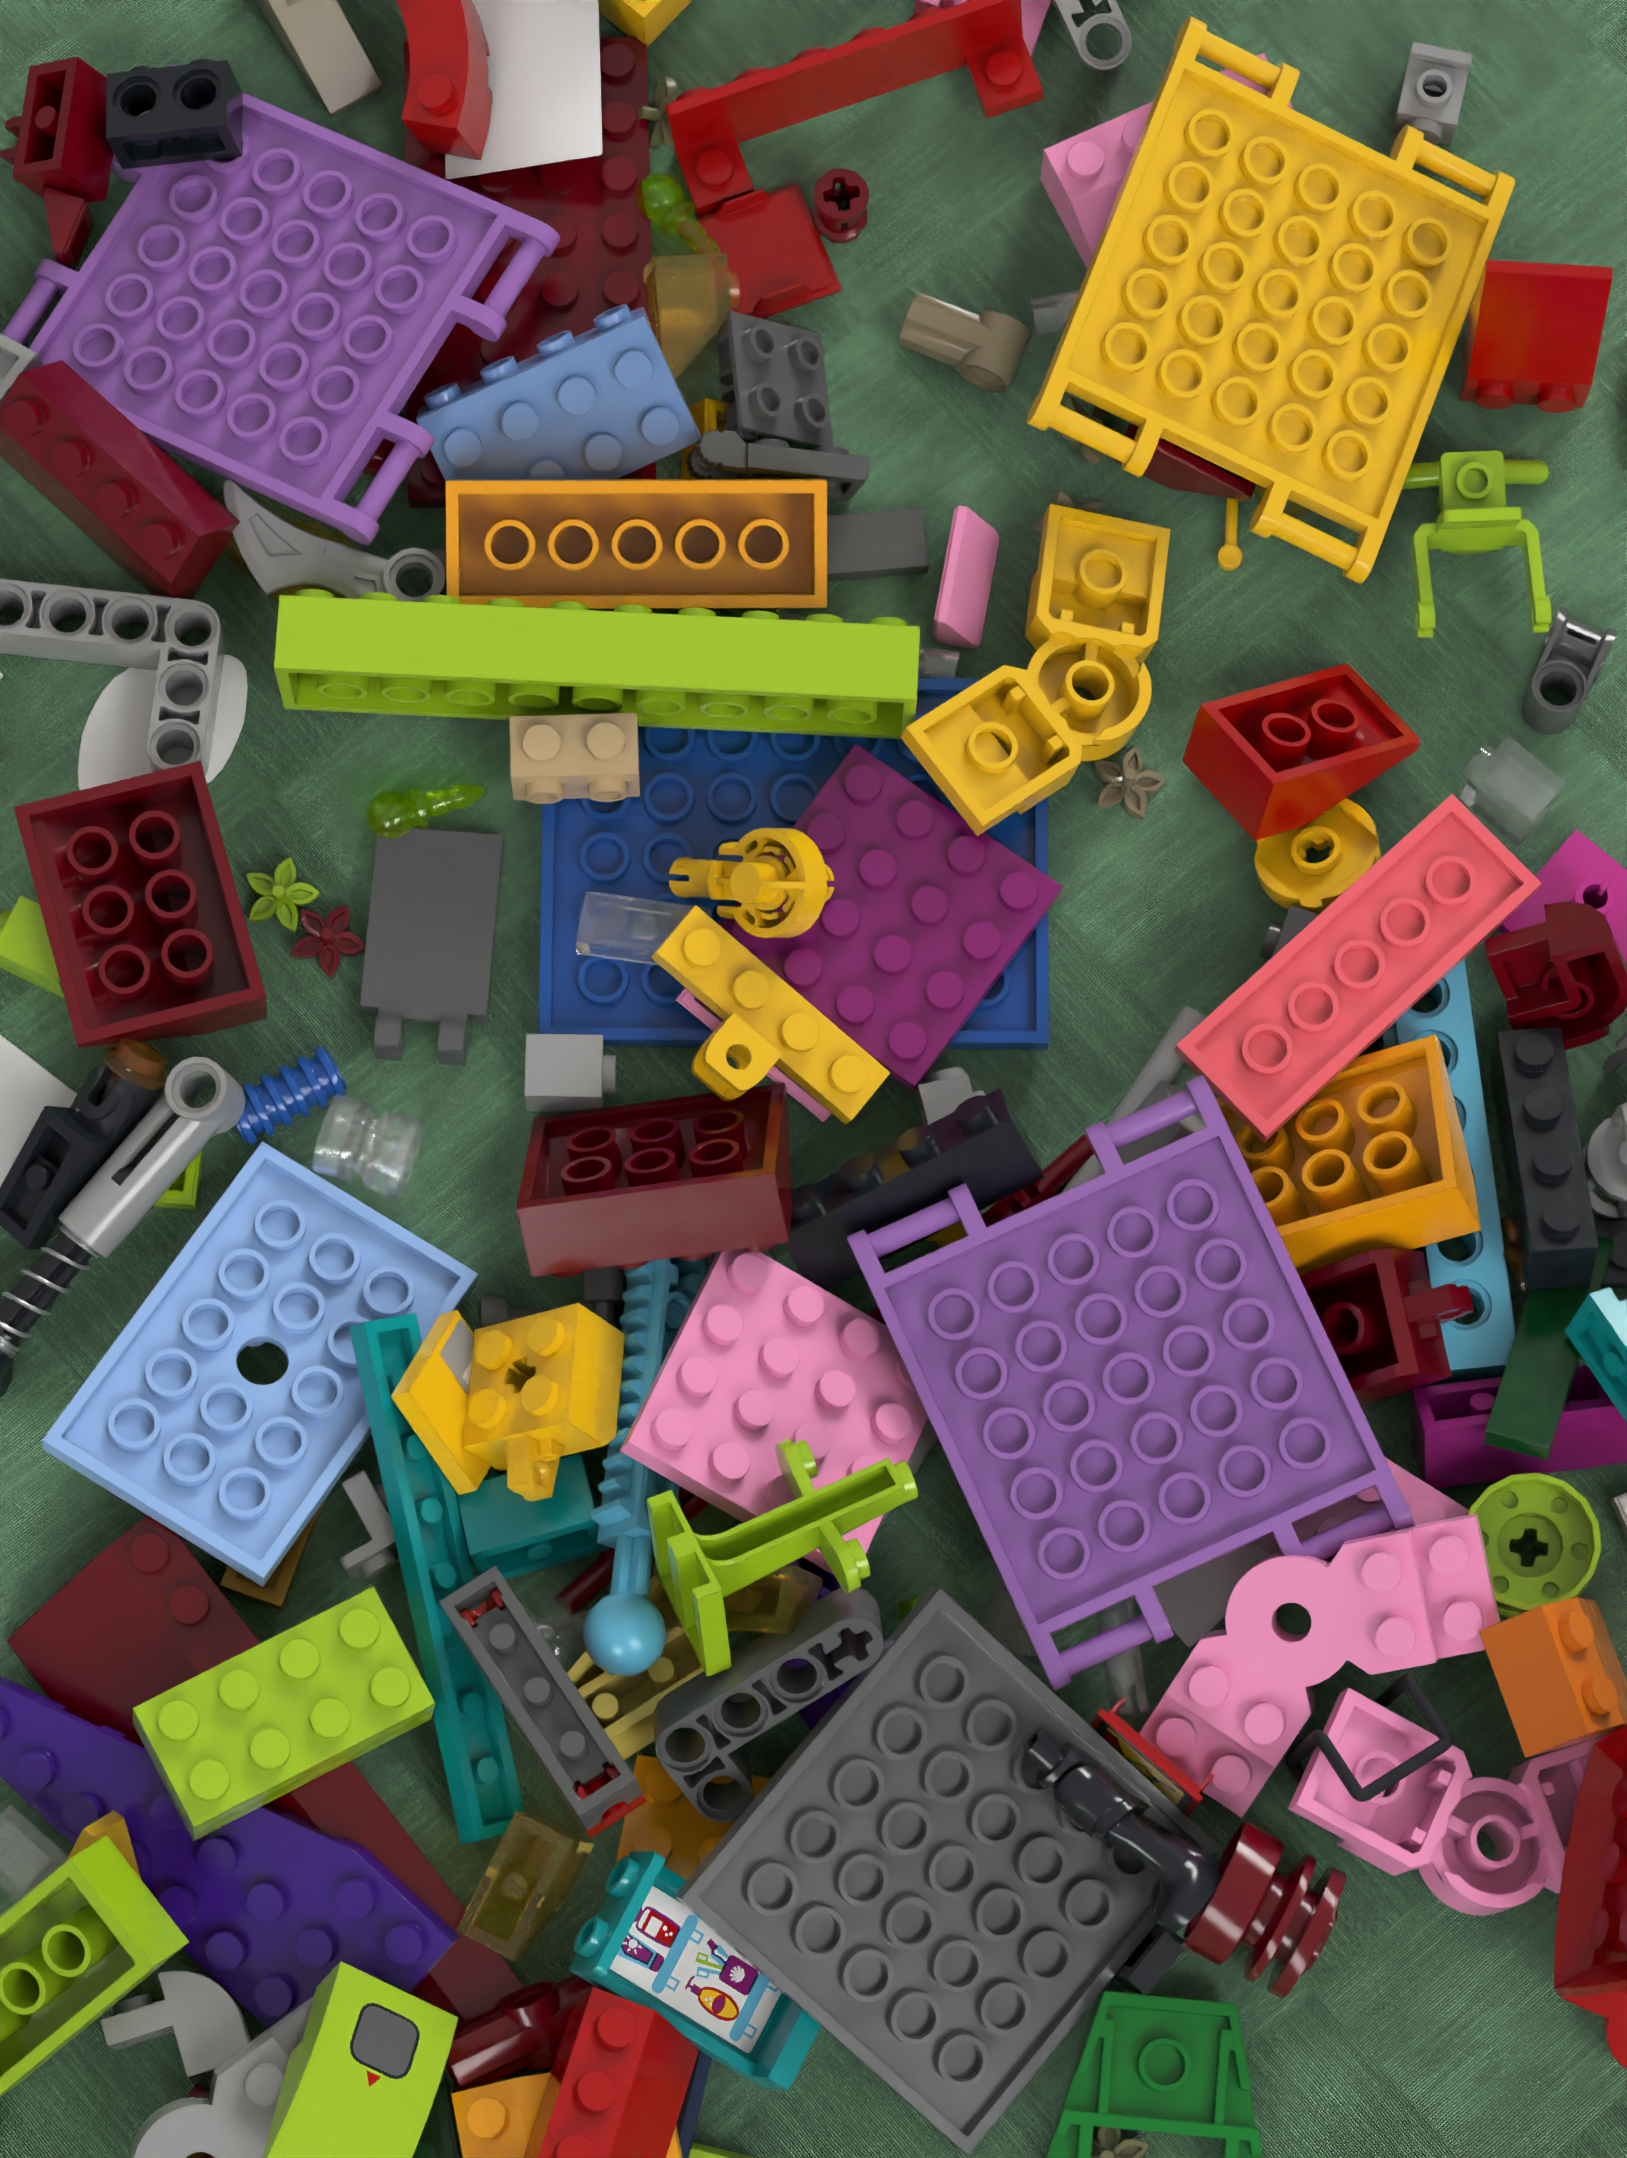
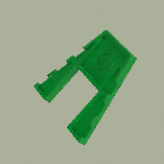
M1102 1991L1045 2158H1091L1093 2127L1222 2139L1221 2158H1261L1262 2149L1259 2131L1254 2120L1250 2096L1251 2084L1237 2004Z

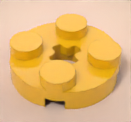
M1345 798L1305 826L1256 840L1258 847L1254 861L1259 882L1265 893L1275 903L1288 910L1290 905L1320 914L1379 861L1382 855L1376 826L1372 818L1361 806ZM1312 846L1318 851H1322L1328 846L1332 848L1328 853L1329 857L1319 863H1308L1305 851Z

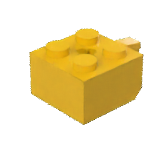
M580 1303L475 1329L462 1448L487 1462L498 1471L507 1470V1488L514 1493L522 1495L523 1499L534 1502L552 1497L561 1456L603 1447L616 1438L625 1334Z

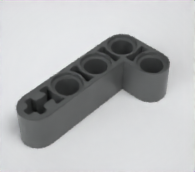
M842 1588L834 1590L732 1653V1668L708 1677L705 1671L666 1694L657 1703L654 1710L656 1756L662 1767L702 1816L717 1823L731 1822L738 1819L753 1801L750 1757L743 1745L866 1670L879 1659L883 1651V1632L880 1610L875 1597L867 1590L857 1588L848 1594ZM796 1658L809 1661L806 1665L799 1668H788L782 1665L784 1662ZM736 1693H746L753 1696L745 1702L727 1700L729 1696ZM679 1728L697 1730L695 1734L690 1736L672 1734L674 1730ZM718 1776L734 1778L733 1781L726 1784L710 1782L711 1779Z

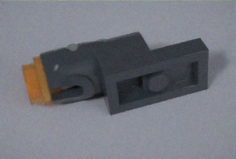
M123 1037L117 1047H110L100 1065L93 1068L88 1074L70 1108L44 1107L0 1187V1226L26 1249L41 1250L40 1247L46 1246L60 1221L57 1217L69 1205L73 1196L76 1197L156 1104L164 1089L163 1083L166 1077L163 1070L167 1065V1059L158 1050L138 1039Z

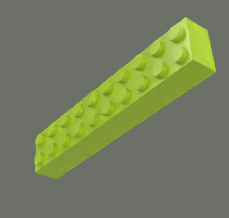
M303 589L297 591L295 596L279 595L274 670L284 709L498 720H509V716L637 713L638 726L901 739L900 737L905 728L915 722L920 626H907L906 621L894 617H877L871 619L869 624L844 623L842 618L831 614H813L807 616L805 621L782 620L777 614L768 611H749L743 613L741 617L716 616L715 612L709 609L696 607L681 609L678 611V614L652 613V610L648 607L634 604L617 606L614 611L589 610L586 605L572 601L556 602L550 608L525 607L521 601L509 598H496L489 600L487 605L461 604L459 599L446 595L427 596L423 599V602L398 601L395 596L383 592H367L361 594L359 599L334 598L332 593L320 589Z

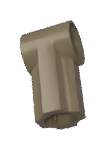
M919 292L917 297L913 299L905 317L899 336V346L956 367L963 379L976 387L990 392L1003 393L1008 390L1032 335L1023 323L1006 314L985 311L979 316Z

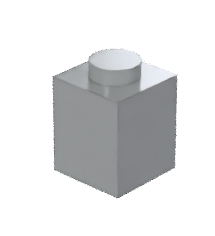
M526 1034L524 1097L527 1112H578L603 1108L604 1093H616V1055H604L603 1035Z

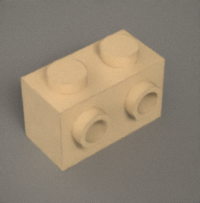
M637 713L509 716L511 783L514 800H526L535 804H551L562 799L590 798L598 802H615L626 797H640Z

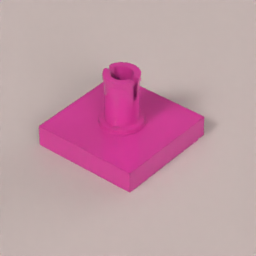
M1576 829L1535 876L1542 883L1539 891L1496 930L1504 934L1546 922L1545 904L1566 901L1587 904L1605 915L1627 966V870Z

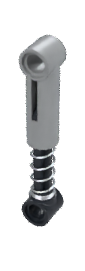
M194 1056L182 1060L171 1070L166 1079L163 1096L57 1217L62 1222V1226H59V1230L62 1232L49 1248L40 1247L42 1256L30 1270H21L23 1278L10 1293L2 1292L3 1302L0 1304V1397L5 1394L11 1384L12 1365L15 1362L13 1357L16 1355V1352H19V1346L21 1345L19 1341L22 1338L32 1337L30 1328L42 1315H51L50 1305L61 1292H70L69 1283L79 1271L90 1270L89 1260L91 1257L100 1258L101 1255L108 1259L214 1135L228 1131L238 1123L245 1107L243 1088L218 1063L207 1057ZM216 1084V1092L212 1101L206 1106L195 1108V1097L199 1090L206 1085Z

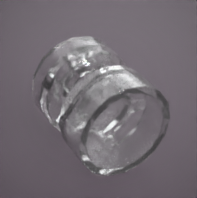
M338 1093L333 1099L321 1127L315 1147L312 1171L313 1173L344 1183H348L359 1173L361 1174L363 1185L370 1188L372 1192L399 1200L405 1192L413 1173L422 1144L425 1122L424 1120L399 1112L394 1114L387 1112L378 1120L376 1119L373 1104Z

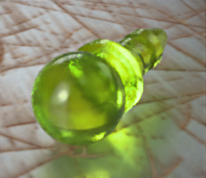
M662 173L652 174L642 180L635 195V202L639 212L652 222L660 223V231L664 235H669L676 231V235L688 248L693 249V253L698 259L716 269H721L725 265L721 251L716 241L711 236H707L706 230L694 217H691L696 209V205L692 201L684 200L683 189L679 182L672 176Z
M477 784L452 785L449 789L441 788L427 792L424 796L420 795L417 786L409 787L406 794L396 790L383 791L374 796L368 804L366 810L367 824L376 836L396 839L406 835L414 826L427 829V816L435 817L449 813L454 808L460 810L468 807L485 795L486 789L484 786Z

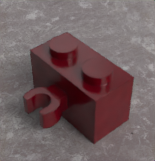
M78 56L29 66L22 116L13 117L5 122V129L18 137V143L11 149L1 150L0 157L14 166L12 178L44 199L43 187H49L82 198L87 204L107 199L113 151L106 139L107 77Z

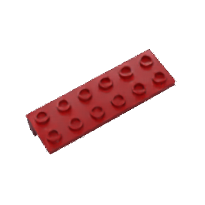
M967 0V2L944 10L940 7L927 8L914 14L906 23L885 30L882 27L868 28L854 35L850 42L827 50L823 47L810 48L797 54L792 59V62L769 70L765 67L751 68L737 75L731 83L710 90L706 87H697L680 94L675 99V102L665 106L674 143V152L697 217L716 212L722 203L754 192L738 146L739 143L963 66L967 67L986 119L1043 100V88L1023 38L1021 0Z

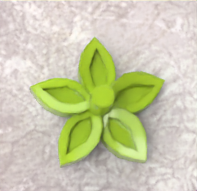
M291 857L285 859L277 866L274 872V879L264 873L246 874L251 888L258 895L263 896L252 906L249 922L265 921L276 913L282 926L296 933L299 923V913L296 906L311 904L321 895L316 888L308 883H296L297 871Z

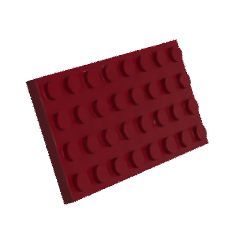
M600 37L602 155L446 179L445 154L426 151L404 124V160L406 163L538 219L552 227L561 239L551 256L542 257L504 319L507 322V327L498 341H488L478 336L469 327L456 322L407 400V420L418 425L416 421L417 411L426 405L423 397L431 391L452 382H457L460 389L482 380L480 371L483 368L505 357L513 356L516 363L539 353L536 347L538 343L559 332L570 330L573 337L589 331L596 327L593 321L596 316L616 306L627 304L630 311L643 307L653 330L649 120L639 118L638 116L640 106H648L647 43L644 44L636 37ZM403 41L404 106L410 76L408 41ZM509 238L473 295L472 300L484 304L520 247L521 241ZM431 450L428 451L424 458H416L408 471L409 508L446 507V481ZM656 461L618 479H656Z

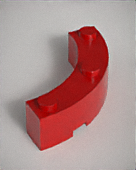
M396 0L407 31L410 51L408 92L401 120L426 151L481 160L489 131L492 108V91L488 87L487 56L490 55L482 23L472 0Z

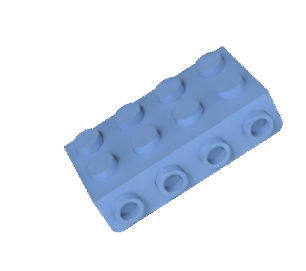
M627 304L616 306L596 316L593 319L596 327L575 337H573L570 330L559 332L538 343L536 347L539 353L516 363L513 356L505 357L483 368L480 371L482 380L462 389L459 388L457 382H452L426 394L423 397L426 405L417 411L416 421L419 426L424 428L434 438V443L430 450L445 481L618 479L697 443L701 438V434L649 324V318L644 308L640 307L630 311Z

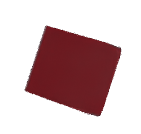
M43 187L44 203L56 261L75 271L93 229L87 204L82 198L49 187Z

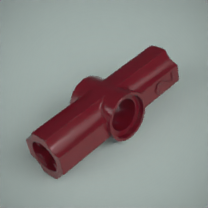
M577 1975L570 1976L556 1984L552 1981L533 1983L507 1996L500 2004L501 2010L455 2031L445 2068L456 2090L459 2092L488 2085L523 2067L529 2070H538L552 2066L572 2005L595 1986Z

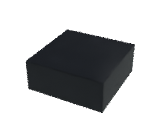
M1156 1924L1115 1974L1114 1978L1126 1989L1147 1996L1185 1949V1947L1181 1946L1183 1939L1177 1933L1168 1935Z

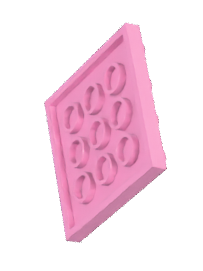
M742 1248L717 1252L628 1432L620 1452L744 1523L794 1500L778 1463L775 1446L779 1442L790 1438L794 1443L803 1439L807 1442L818 1470V1477L811 1479L814 1489L818 1490L888 1457L892 1464L903 1460L908 1463L928 1419V1415L886 1325L760 1251L750 1252ZM883 1515L843 1535V1539L846 1542L857 1538L866 1554ZM819 1548L803 1556V1558L833 1574Z

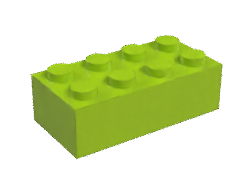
M373 1586L134 1707L133 1725L192 1840L195 1841L431 1720L435 1702Z
M107 1835L69 1858L0 1917V2098L14 2089L189 1943L185 1935Z

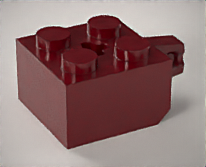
M1391 1247L1372 1250L1299 1276L1361 1407L1452 1377L1441 1324L1474 1312L1468 1286L1462 1285L1457 1287L1455 1284H1445L1432 1289L1423 1252Z

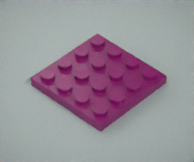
M855 744L792 828L803 832L816 844L824 863L832 870L834 875V881H827V887H834V891L830 899L824 903L823 909L815 923L806 932L791 938L756 937L746 932L735 919L725 917L719 925L890 1072L889 1075L912 1092H915L918 1085L922 1083L1059 898L1063 886L983 832L977 836L963 817ZM777 855L776 857L785 864L784 858L786 855ZM738 901L734 904V906L742 905V903ZM783 902V904L776 910L783 911L782 907L787 902Z

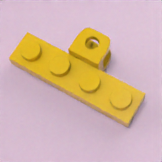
M696 905L685 915L651 956L656 963L723 1019L696 1052L691 1064V1072L724 1101L728 1102L739 1098L760 1082L775 1064L846 1125L853 1120L890 1074L885 1067ZM726 1056L735 1062L736 1069L728 1064Z

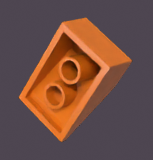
M1575 1597L1541 1605L1479 1631L1525 1758L1607 1735L1616 1728L1627 1724V1681L1597 1601Z

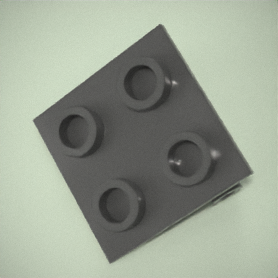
M728 311L726 313L727 324L720 327L721 335L715 339L716 348L719 351L721 370L719 381L727 386L721 390V399L724 402L731 403L724 407L726 418L724 430L735 431L746 444H753L757 441L756 435L760 434L815 448L833 446L821 334Z

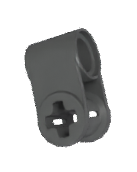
M1560 607L1538 656L1540 661L1522 702L1523 717L1531 728L1539 733L1548 735L1560 734L1570 728L1581 709L1592 682H1596L1617 636V630L1608 628L1603 632L1571 618L1569 610ZM1546 689L1557 690L1565 696L1568 704L1563 706L1552 705L1545 701L1541 691Z

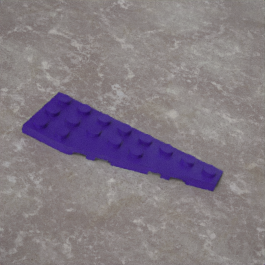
M0 1676V1777L73 1846L83 1828L113 1810L123 1816L141 1880L189 1941L182 1949L267 2029L313 1997L316 1987L340 1961L408 1994H412L461 1937L363 1845L343 1836L336 1838L310 1826L309 1820L290 1811L283 1813L268 1805H263L193 1841L144 1747L126 1740V1735L106 1725L101 1727L65 1711V1706Z

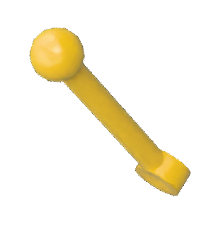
M1227 498L1224 546L1219 550L1217 557L1219 566L1226 571L1237 569L1241 565L1243 557L1241 549L1237 546L1239 500Z

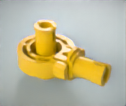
M791 828L755 829L742 837L739 842L723 843L719 847V854L739 855L743 857V861L680 857L673 862L669 870V874L689 876V881L669 880V886L677 897L736 900L742 903V905L717 906L718 915L728 919H735L746 932L761 938H791L806 932L818 919L824 903L830 899L834 891V887H827V881H834V875L832 870L824 863L816 844L803 832ZM786 855L784 858L785 864H783V862L776 856ZM783 902H787L782 907L783 911L776 910L783 904Z

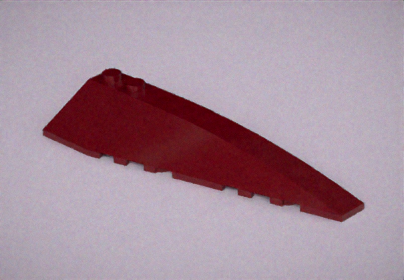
M150 1516L144 1518L100 1552L6 1640L51 1700L65 1706V1711L99 1727L106 1725L125 1734L126 1740L141 1747H144L133 1725L134 1707L260 1644L256 1636L178 1535ZM352 1761L265 1804L280 1812L290 1811L310 1821V1826L336 1838L343 1836L363 1845L461 1936L411 1994L458 2017L455 2031L501 2010L500 2004L511 1993L524 1987ZM525 2067L507 2075L509 2079L513 2078Z

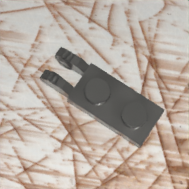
M717 429L714 432L709 430L707 434L704 433L696 443L698 446H694L687 456L688 460L685 463L688 465L686 470L690 471V476H694L696 479L827 480V499L849 501L869 478V457L849 455V451L842 447L822 446L815 448L813 451L789 448L787 442L778 439H761L753 444H746L735 431L723 430L720 433Z

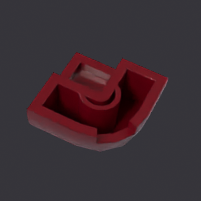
M1570 901L1545 904L1546 922L1485 939L1486 957L1506 1000L1507 1018L1512 1029L1561 1027L1565 1050L1587 1045L1610 1035L1609 1025L1627 1007V966L1605 915L1590 905Z

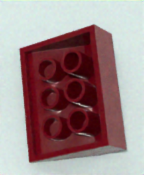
M201 761L14 807L78 1048L203 1035L267 1019L265 990Z
M785 1083L752 1087L739 1098L728 1102L722 1100L713 1092L535 1117L516 1206L531 1276L552 1275L557 1278H568L579 1275L587 1269L616 1266L620 1269H634L654 1260L679 1257L683 1260L692 1261L708 1257L713 1252L742 1248L750 1252L768 1250L778 1243L789 1242L792 1196L788 1103Z

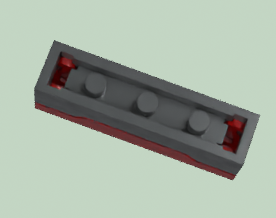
M496 1565L439 1601L459 1638L590 1838L647 1802L637 1779ZM487 1599L484 1603L471 1610L477 1603Z

